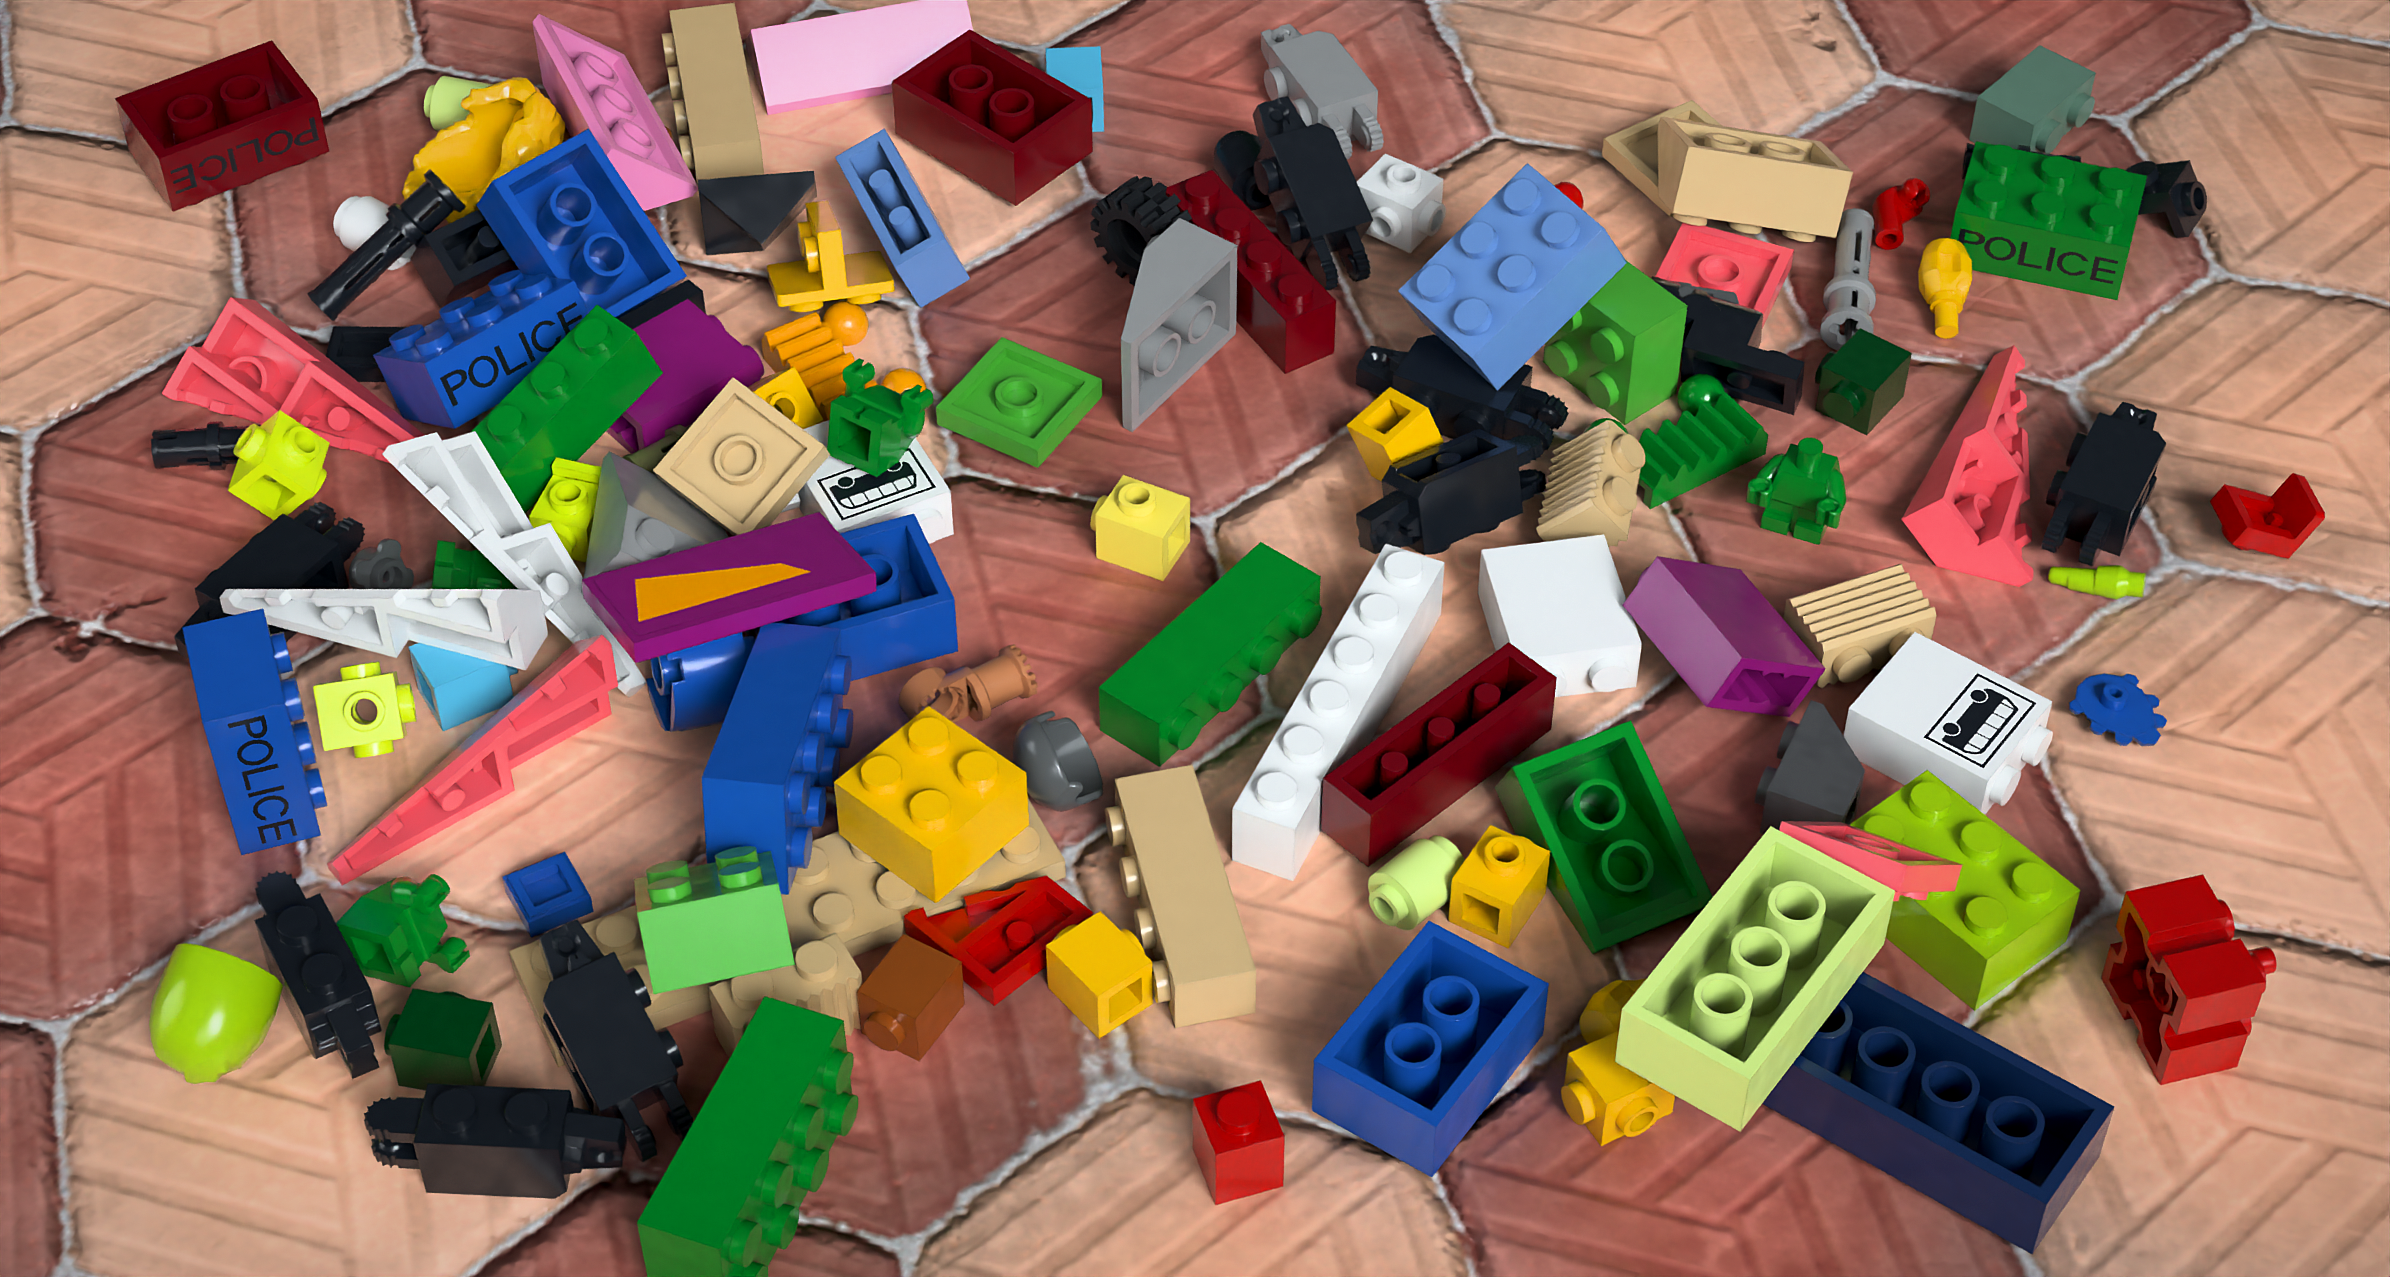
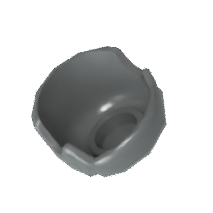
M1048 711L1026 720L1019 727L1013 742V764L1026 772L1027 793L1036 803L1054 811L1063 812L1100 798L1103 794V781L1093 753L1076 723L1067 717L1047 721L1055 716L1054 711Z

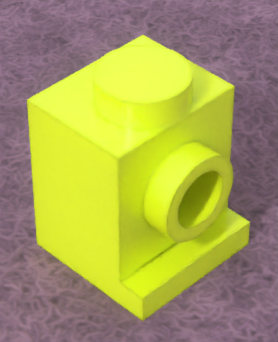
M556 457L552 464L553 475L531 511L529 521L534 528L550 523L573 560L586 562L602 467Z

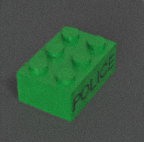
M1976 141L1955 211L1950 238L1961 242L1965 246L1972 260V270L2117 300L2147 176L2127 172L2120 168H2107L2072 161L2061 156H2047L2013 149L2006 145H1993Z

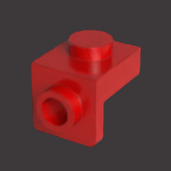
M2292 473L2272 496L2224 484L2210 500L2222 524V533L2232 545L2241 550L2249 551L2252 549L2287 559L2293 555L2325 518V512L2305 476Z

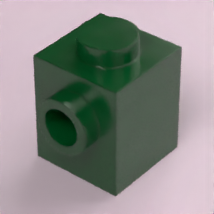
M1860 328L1836 353L1833 351L1828 352L1819 364L1815 374V383L1819 385L1815 410L1867 436L1904 397L1912 353Z
M414 988L401 1015L394 1014L390 1019L384 1040L385 1053L392 1058L398 1085L425 1091L427 1083L485 1086L502 1047L492 1002L469 999L456 992L436 993Z

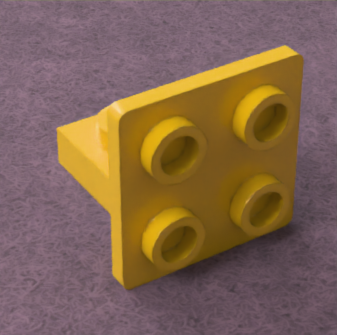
M828 200L805 203L807 221L797 223L800 251L805 260L767 265L768 279L777 305L779 307L788 306L789 310L794 312L817 310L823 307V301L845 298L851 304L873 303L882 298L881 294L895 291L894 279L881 251L843 254L841 229Z

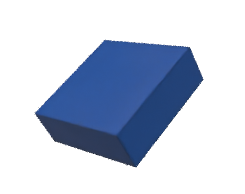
M565 852L502 877L505 892L531 938L594 912L591 896Z

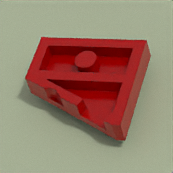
M1046 875L1015 883L1013 887L1004 891L988 890L965 896V908L927 917L924 907L911 910L904 915L905 933L909 937L962 961L963 981L995 1006L1047 966L1046 945L1052 942L1059 932L1068 926L1079 925L1093 916V912Z

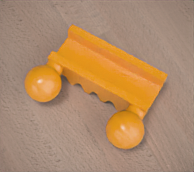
M839 301L832 304L825 311L822 321H820L819 314L813 312L765 332L761 339L763 359L775 373L795 366L823 418L819 423L830 420L831 401L840 395L845 396L846 383L843 380L842 372L844 368L855 360L851 352L845 354L843 346L856 345L865 338L869 327L868 317L863 308L858 304ZM898 368L890 371L880 384L899 394L916 385L922 386L920 392L926 389L923 378L917 372L908 368ZM873 379L866 383L865 389L876 386V381Z

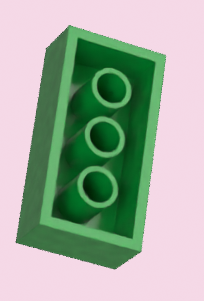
M764 996L637 1221L647 1277H768V1266L778 1248L786 1249L795 1235L799 1221V1207L807 1192H816L825 1178L829 1164V1151L838 1135L846 1136L856 1118L858 1096L852 1094L850 1079L854 1057L851 1052L847 1051L844 1020Z

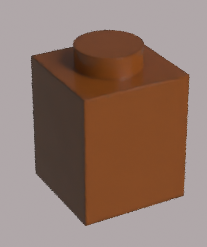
M903 934L857 990L861 1033L883 1050H897L920 1062L965 1004L962 961Z

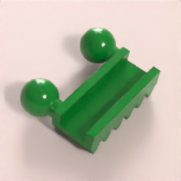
M1695 374L1681 384L1678 391V404L1682 414L1676 426L1667 419L1662 422L1657 435L1647 428L1639 439V443L1645 453V464L1641 467L1638 483L1645 489L1643 503L1649 509L1766 454L1768 434L1764 431V428L1725 392L1719 380L1711 375ZM1610 418L1598 419L1592 422L1584 431L1585 433L1606 420H1612L1628 434L1627 429L1620 422Z

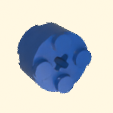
M742 632L650 659L653 678L646 679L652 706L661 727L665 731L674 732L723 724L755 643V637L753 635L743 637Z

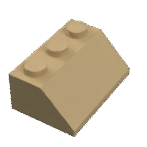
M1660 117L1658 125V194L1661 201L1674 213V219L1697 226L1707 225L1708 219L1727 221L1730 228L1749 234H1760L1762 227L1782 230V235L1802 242H1814L1816 235L1836 238L1853 172L1821 141Z

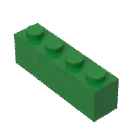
M596 305L471 432L475 431L524 513H526L538 501L553 475L552 464L556 457L577 461L663 372L637 332Z
M1260 542L1099 686L1100 731L1158 767H1161L1179 749H1187L1196 740L1201 729L1219 712H1226L1231 709L1241 692L1260 674H1268L1278 663L1281 654L1299 638L1304 639L1315 630L1322 615V607L1320 606L1321 576Z

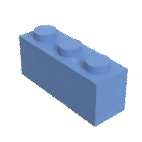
M885 128L835 157L894 268L920 308L970 280L968 273L913 174Z

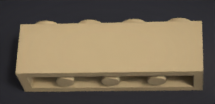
M735 3L670 10L672 33L662 34L664 56L672 101L683 99V101L673 102L677 134H688V136L679 137L681 156L688 169L695 170L697 185L698 180L764 175L760 135Z
M1193 765L1115 778V806L1105 808L1107 832L1112 847L1123 845L1126 857L1119 859V867L1124 893L1127 898L1135 896L1138 898L1140 908L1134 910L1137 938L1143 949L1152 948L1156 960L1152 962L1153 995L1156 1003L1168 1002L1175 1028L1256 1013V968Z

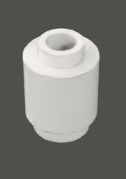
M371 196L350 197L340 205L335 214L333 222L334 232L346 248L356 251L389 220L386 214L389 212L388 208L390 206ZM412 245L388 270L401 268L410 262V258L417 247Z

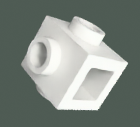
M1385 153L1357 181L1373 218V222L1366 231V234L1411 253L1427 236L1435 235L1440 229L1446 213V207L1442 204L1443 178Z

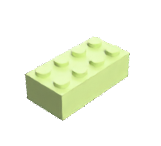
M1770 826L1622 1008L1615 1062L1741 1132L1884 945L1895 890Z

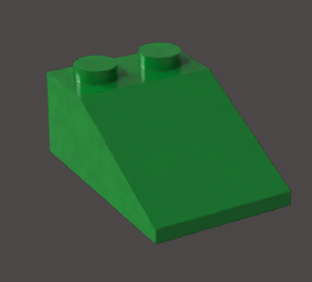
M1631 720L1513 766L1494 787L1515 834L1525 837L1535 845L1550 851L1547 886L1592 954L1701 911L1713 898Z

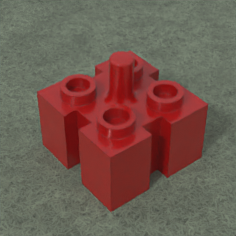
M2203 874L2126 891L2116 923V928L2123 941L2110 944L2101 979L2123 1019H2133L2137 1026L2139 1034L2136 1043L2160 1085L2236 1068L2247 1037L2251 1033V1017L2255 1016L2261 996L2266 989V974L2274 973L2276 970L2277 962L2274 952L2267 946L2247 950L2241 938L2231 940L2235 931L2231 910L2225 901L2217 899Z

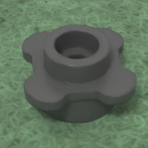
M387 538L380 541L378 548L367 547L357 553L349 568V582L352 589H410L414 581V573L410 568L405 567L401 559L400 543Z

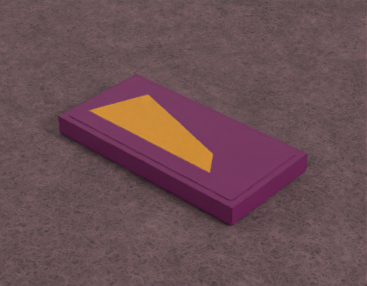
M820 512L582 579L583 599L635 663L859 598L877 591L876 572Z

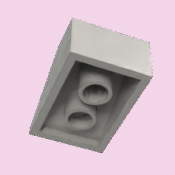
M1178 218L1161 235L1154 236L1145 247L1121 336L1123 428L1131 432L1143 423L1236 334L1237 245L1181 218Z
M609 451L602 462L583 579L728 538L724 528L659 480L655 474Z

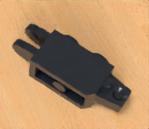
M1288 96L1258 104L1252 116L1261 151L1254 162V177L1259 190L1264 195L1268 194L1276 212L1275 222L1280 239L1285 245H1290L1295 258L1299 262L1306 260L1312 276L1326 290L1338 287L1337 283H1339L1338 270L1333 263L1331 252L1338 251L1343 265L1353 281L1357 282L1370 277L1371 267L1361 239L1373 222V218L1334 130L1320 123L1306 126Z
M1434 334L1417 338L1409 352L1371 345L1365 352L1364 357L1359 361L1356 369V385L1377 395H1381L1391 387L1428 407L1440 434L1451 439L1458 438L1477 429H1481L1502 440H1510L1512 437H1518V435H1533L1541 439L1544 453L1553 442L1554 436L1552 434L1554 431L1552 430L1554 428L1559 429L1560 426L1562 427L1569 414L1567 412L1568 407L1564 405L1565 402L1560 401V398H1556L1554 395L1549 396L1547 392L1531 388L1532 366L1524 364L1497 391Z
M2122 402L2111 416L2099 412L2088 434L2082 432L2076 434L2066 460V466L2070 467L2068 472L2058 469L2048 490L2046 504L2055 508L2042 541V549L2055 553L2059 546L2063 544L2065 538L2080 542L2079 562L2090 566L2094 565L2101 550L2117 556L2121 555L2155 488L2157 466L2166 447V442L2159 432L2153 430L2157 413L2148 409H2139L2134 404Z
M1477 429L1390 465L1382 479L1383 498L1356 513L1360 547L1373 554L1380 553L1385 544L1398 548L1408 546L1423 555L1438 554L1449 549L1452 543L1470 535L1495 530L1501 522L1523 513V501L1533 498L1536 494L1540 495V492H1544V489H1546L1545 473L1536 469H1522L1519 471V467L1531 463V460L1541 458V455H1543L1541 439L1538 436H1528L1525 434L1524 436L1512 437L1510 440H1502L1481 429Z
M315 502L313 506L310 505L308 510H304L295 519L281 514L263 531L254 535L242 549L222 566L212 571L195 588L199 609L182 627L233 616L223 613L220 596L225 589H347L349 584L344 562L351 557L353 552L356 553L357 548H360L361 542L364 541L365 528L362 527L363 524L348 517L338 521V524L335 526L336 513L333 512L334 509L322 502ZM268 624L270 635L284 632L286 642L297 633L296 631ZM181 628L174 635L179 654L189 659L183 629Z
M278 871L273 874L268 873V876L262 877V881L257 882L258 887L255 888L258 902L264 915L254 921L269 971L283 984L281 995L313 1058L318 1059L337 1050L352 1079L379 1068L378 1061L374 1055L375 1049L369 1037L382 1031L371 988L321 894L319 893L306 899L296 879L292 878V874L287 875L285 871L283 873Z
M578 920L568 922L540 936L539 947L551 980L543 999V1023L588 1110L591 1111V1115L622 1119L629 1142L639 1159L645 1162L658 1154L654 1135L649 1126L645 1124L639 1111L659 1102L666 1114L671 1130L683 1142L694 1122L677 1088L678 1072L676 1069L683 1066V1059L668 1029L663 1028L656 1032L645 1008L651 1006L652 1003L648 990L638 971L634 967L624 971L615 952L604 956Z
M427 1083L424 1098L397 1097L395 1100H392L391 1097L388 1099L380 1098L378 1102L373 1101L372 1106H367L368 1111L364 1113L366 1130H368L369 1136L373 1135L375 1137L371 1139V1148L376 1161L382 1162V1166L389 1165L390 1168L397 1165L398 1168L420 1169L426 1193L555 1199L567 1192L570 1174L581 1173L582 1169L622 1168L627 1146L625 1125L622 1119L591 1115L589 1110L575 1108L570 1090Z

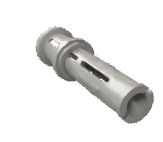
M1853 208L1842 213L1837 233L1834 278L1824 288L1823 303L1828 312L1822 318L1820 334L1822 340L1830 348L1837 351L1860 328L1872 334L1874 331V324L1869 316L1876 302L1875 288L1869 282L1874 220L1863 209ZM1845 322L1844 335H1841L1839 333L1840 324Z

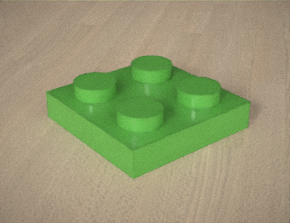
M1001 337L936 406L937 425L1038 468L1101 399L1102 379Z

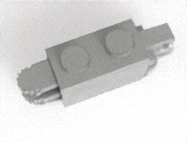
M1291 24L1282 25L1275 30L1268 29L1261 32V51L1269 65V69L1264 72V84L1272 101L1288 96L1306 126L1320 123L1333 129L1346 159L1352 156L1351 141L1358 140L1361 145H1364V149H1367V152L1383 147L1384 136L1380 124L1377 122L1378 89L1334 34L1315 31L1302 35Z

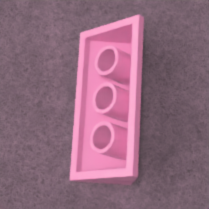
M919 0L752 29L745 43L767 115L892 93V81L969 29L973 31L967 0Z
M538 14L532 24L542 82L557 112L565 122L571 138L587 129L591 131L643 211L693 197L698 190V185L625 55Z

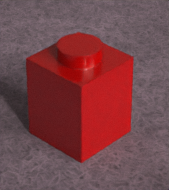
M1261 1080L1193 1098V1151L1215 1205L1283 1187L1285 1136Z

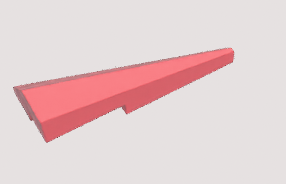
M230 297L202 347H188L162 392L169 399L208 408L213 412L232 415L259 423L260 425L277 411L281 410L330 443L329 446L355 451L387 463L390 462L382 453L389 445L425 435L266 308L251 299Z
M2013 345L1993 356L1903 515L1902 521L1937 567L2020 587L2032 581L2034 574L2033 568L2022 559V547L2032 541V528L2026 522L2021 524L2020 505L2030 499L2028 433L2022 427L2018 428L2017 413L2027 407V398L2021 389L2016 390L2015 374L2025 367V359Z
M598 635L576 641L327 863L328 869L343 886L515 791L511 769L610 716L612 712L608 691L618 687L611 643L603 635Z

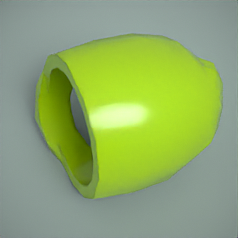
M182 943L176 945L162 973L151 1005L149 1028L156 1056L166 1065L183 1074L186 1082L192 1084L216 1082L222 1075L240 1069L263 1043L276 1015L283 984L276 976L259 966L228 953L196 944Z

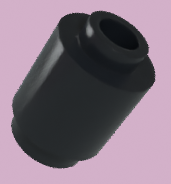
M1233 131L1218 141L1214 150V169L1219 178L1251 211L1265 208L1272 203L1268 194L1264 195L1259 190L1254 177V162L1261 151L1259 138L1246 131Z

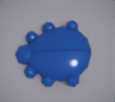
M2104 673L2089 676L2077 686L2076 698L2069 702V708L2072 713H2083L2087 720L2091 722L2090 730L2094 734L2102 735L2105 731L2115 734V742L2120 746H2127L2132 740L2141 746H2154L2161 736L2157 729L2163 728L2167 722L2163 715L2153 712V708L2159 706V699L2155 695L2144 694L2143 690L2137 687L2139 680L2131 674L2116 676Z

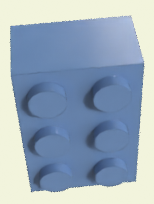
M1527 163L1398 292L1433 333L1498 391L1627 261L1604 227Z

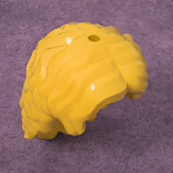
M513 77L486 88L471 89L470 95L463 98L461 102V107L469 111L466 118L454 122L453 125L441 129L435 138L426 142L425 147L420 149L419 154L414 155V171L408 173L402 190L404 201L425 182L424 174L431 169L467 206L460 213L453 211L444 219L450 224L479 210L476 205L493 180L563 143L565 122L556 111L552 102L544 97L540 90L527 78Z

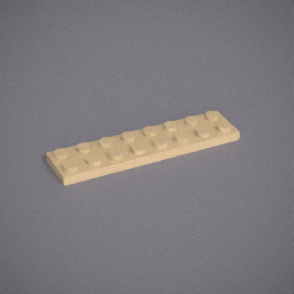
M1028 799L1029 826L939 902L934 903L839 835L838 831L813 840L808 868H798L789 895L781 894L791 948L795 950L808 942L837 933L850 955L854 957L897 941L903 934L907 935L905 933L904 915L911 910L924 907L927 917L965 908V896L988 890L1004 891L1013 887L1015 883L1046 875L1053 881H1057L1066 877L1065 859ZM636 905L582 924V927L604 956L615 952L624 971L633 967L638 971L652 1004L645 1008V1011L655 1030L712 1010L709 998L710 993L707 987L719 981L653 994ZM538 940L510 950L509 953L513 970L556 1064L560 1067L565 1064L543 1023V999L551 980Z

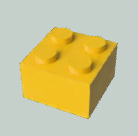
M930 706L926 707L834 781L839 835L934 903L939 902L1029 826L1026 772Z

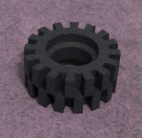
M1138 176L1132 177L1096 203L1097 206L1091 212V215L1095 218L1090 222L1091 230L1099 233L1094 238L1097 248L1104 247L1107 251L1102 257L1107 264L1112 261L1116 263L1118 267L1115 273L1121 278L1128 274L1129 283L1135 286L1143 252L1148 242L1154 236L1161 235L1178 218L1187 222L1192 219L1188 210L1181 212L1176 205L1181 200L1175 194L1167 197L1165 195L1167 187L1161 182L1153 186L1152 178L1146 176L1140 180Z

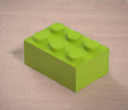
M1926 770L1850 824V826L1962 864L1955 891L1929 892L1927 900H1917L1900 895L1899 901H1893L1885 938L1974 1011L2067 941L2081 890L1930 771Z

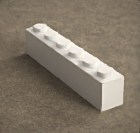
M1389 544L1384 545L1232 809V861L1294 881L1321 832L1323 778L1370 744L1441 615L1445 562Z

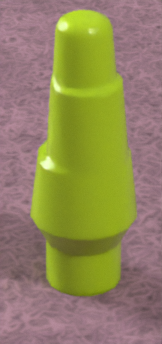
M2121 565L2098 566L2097 569L2053 566L2049 570L2048 580L2052 584L2065 586L2069 590L2118 600L2126 596L2143 598L2146 573L2131 572Z

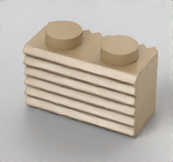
M1606 420L1552 451L1554 458L1550 460L1553 466L1549 467L1551 474L1547 476L1549 483L1545 484L1547 491L1543 493L1545 500L1541 502L1543 509L1539 510L1542 517L1538 518L1540 525L1536 527L1538 535L1545 542L1603 534L1608 547L1609 545L1618 546L1619 540L1627 541L1632 513L1637 506L1636 492L1641 467L1645 464V453L1641 444L1634 436L1625 433L1612 420Z
M1898 564L1786 599L1783 619L1826 668L1816 682V685L1823 689L1828 683L1834 685L1838 680L1849 683L1868 674L1873 668L1880 670L1892 659L1914 632L1932 640L1937 615L1935 607H1930L1928 598L1923 597L1922 590H1917L1915 581L1910 580L1909 573H1904L1903 565Z
M837 933L808 942L792 950L795 965L724 979L707 987L710 993V1006L713 1011L711 1013L714 1018V1031L729 1058L764 996L844 1020L846 1035L851 1036L854 1028L861 1030L857 990L862 985V975Z

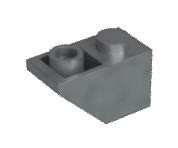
M1810 700L1800 723L1797 724L1789 721L1783 732L1777 751V758L1781 759L1778 768L1767 766L1758 785L1755 803L1764 806L1760 833L1763 835L1770 826L1779 830L1782 821L1842 822L1850 825L1856 816L1865 769L1824 704Z

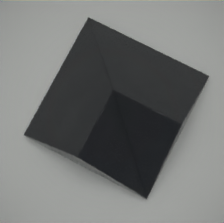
M814 171L698 180L706 254L716 255L764 251L806 208L805 203H811L817 197Z

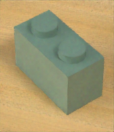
M2039 45L1977 97L1969 141L1973 143L1978 141L1993 145H2006L2013 149H2017L2018 145L2030 146V151L2050 154L2067 132L2074 126L2077 128L2081 127L2091 115L2095 104V99L2091 96L2096 73Z

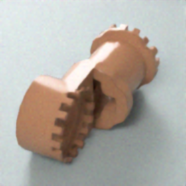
M1013 644L1001 648L998 657L973 669L963 666L948 674L939 667L921 670L905 683L899 694L898 703L910 720L930 706L953 723L967 716H970L977 722L989 718L992 709L1018 696L1023 699L1037 694L1036 688L1038 685L1034 680L1036 679L1035 674L1026 672L1031 669L1030 663L1025 666L1023 664L1026 662L1027 657L1025 654L1022 655L1021 649L1019 647L1016 648V645ZM939 692L940 695L936 698L935 693ZM929 697H930L932 700H933L934 698H936L932 703H930V704L928 705V702H927L926 700H927Z

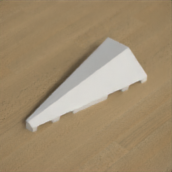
M475 431L443 441L438 433L435 432L389 445L382 455L518 589L540 590L545 616L573 644L576 641L598 635H603L611 643L618 688L627 697L635 695L647 683L633 659L583 599V594L581 593L583 577L552 525L548 523L535 528L532 526Z
M225 589L220 596L223 613L237 615L263 608L267 624L395 658L398 657L408 640L526 671L548 636L540 590Z

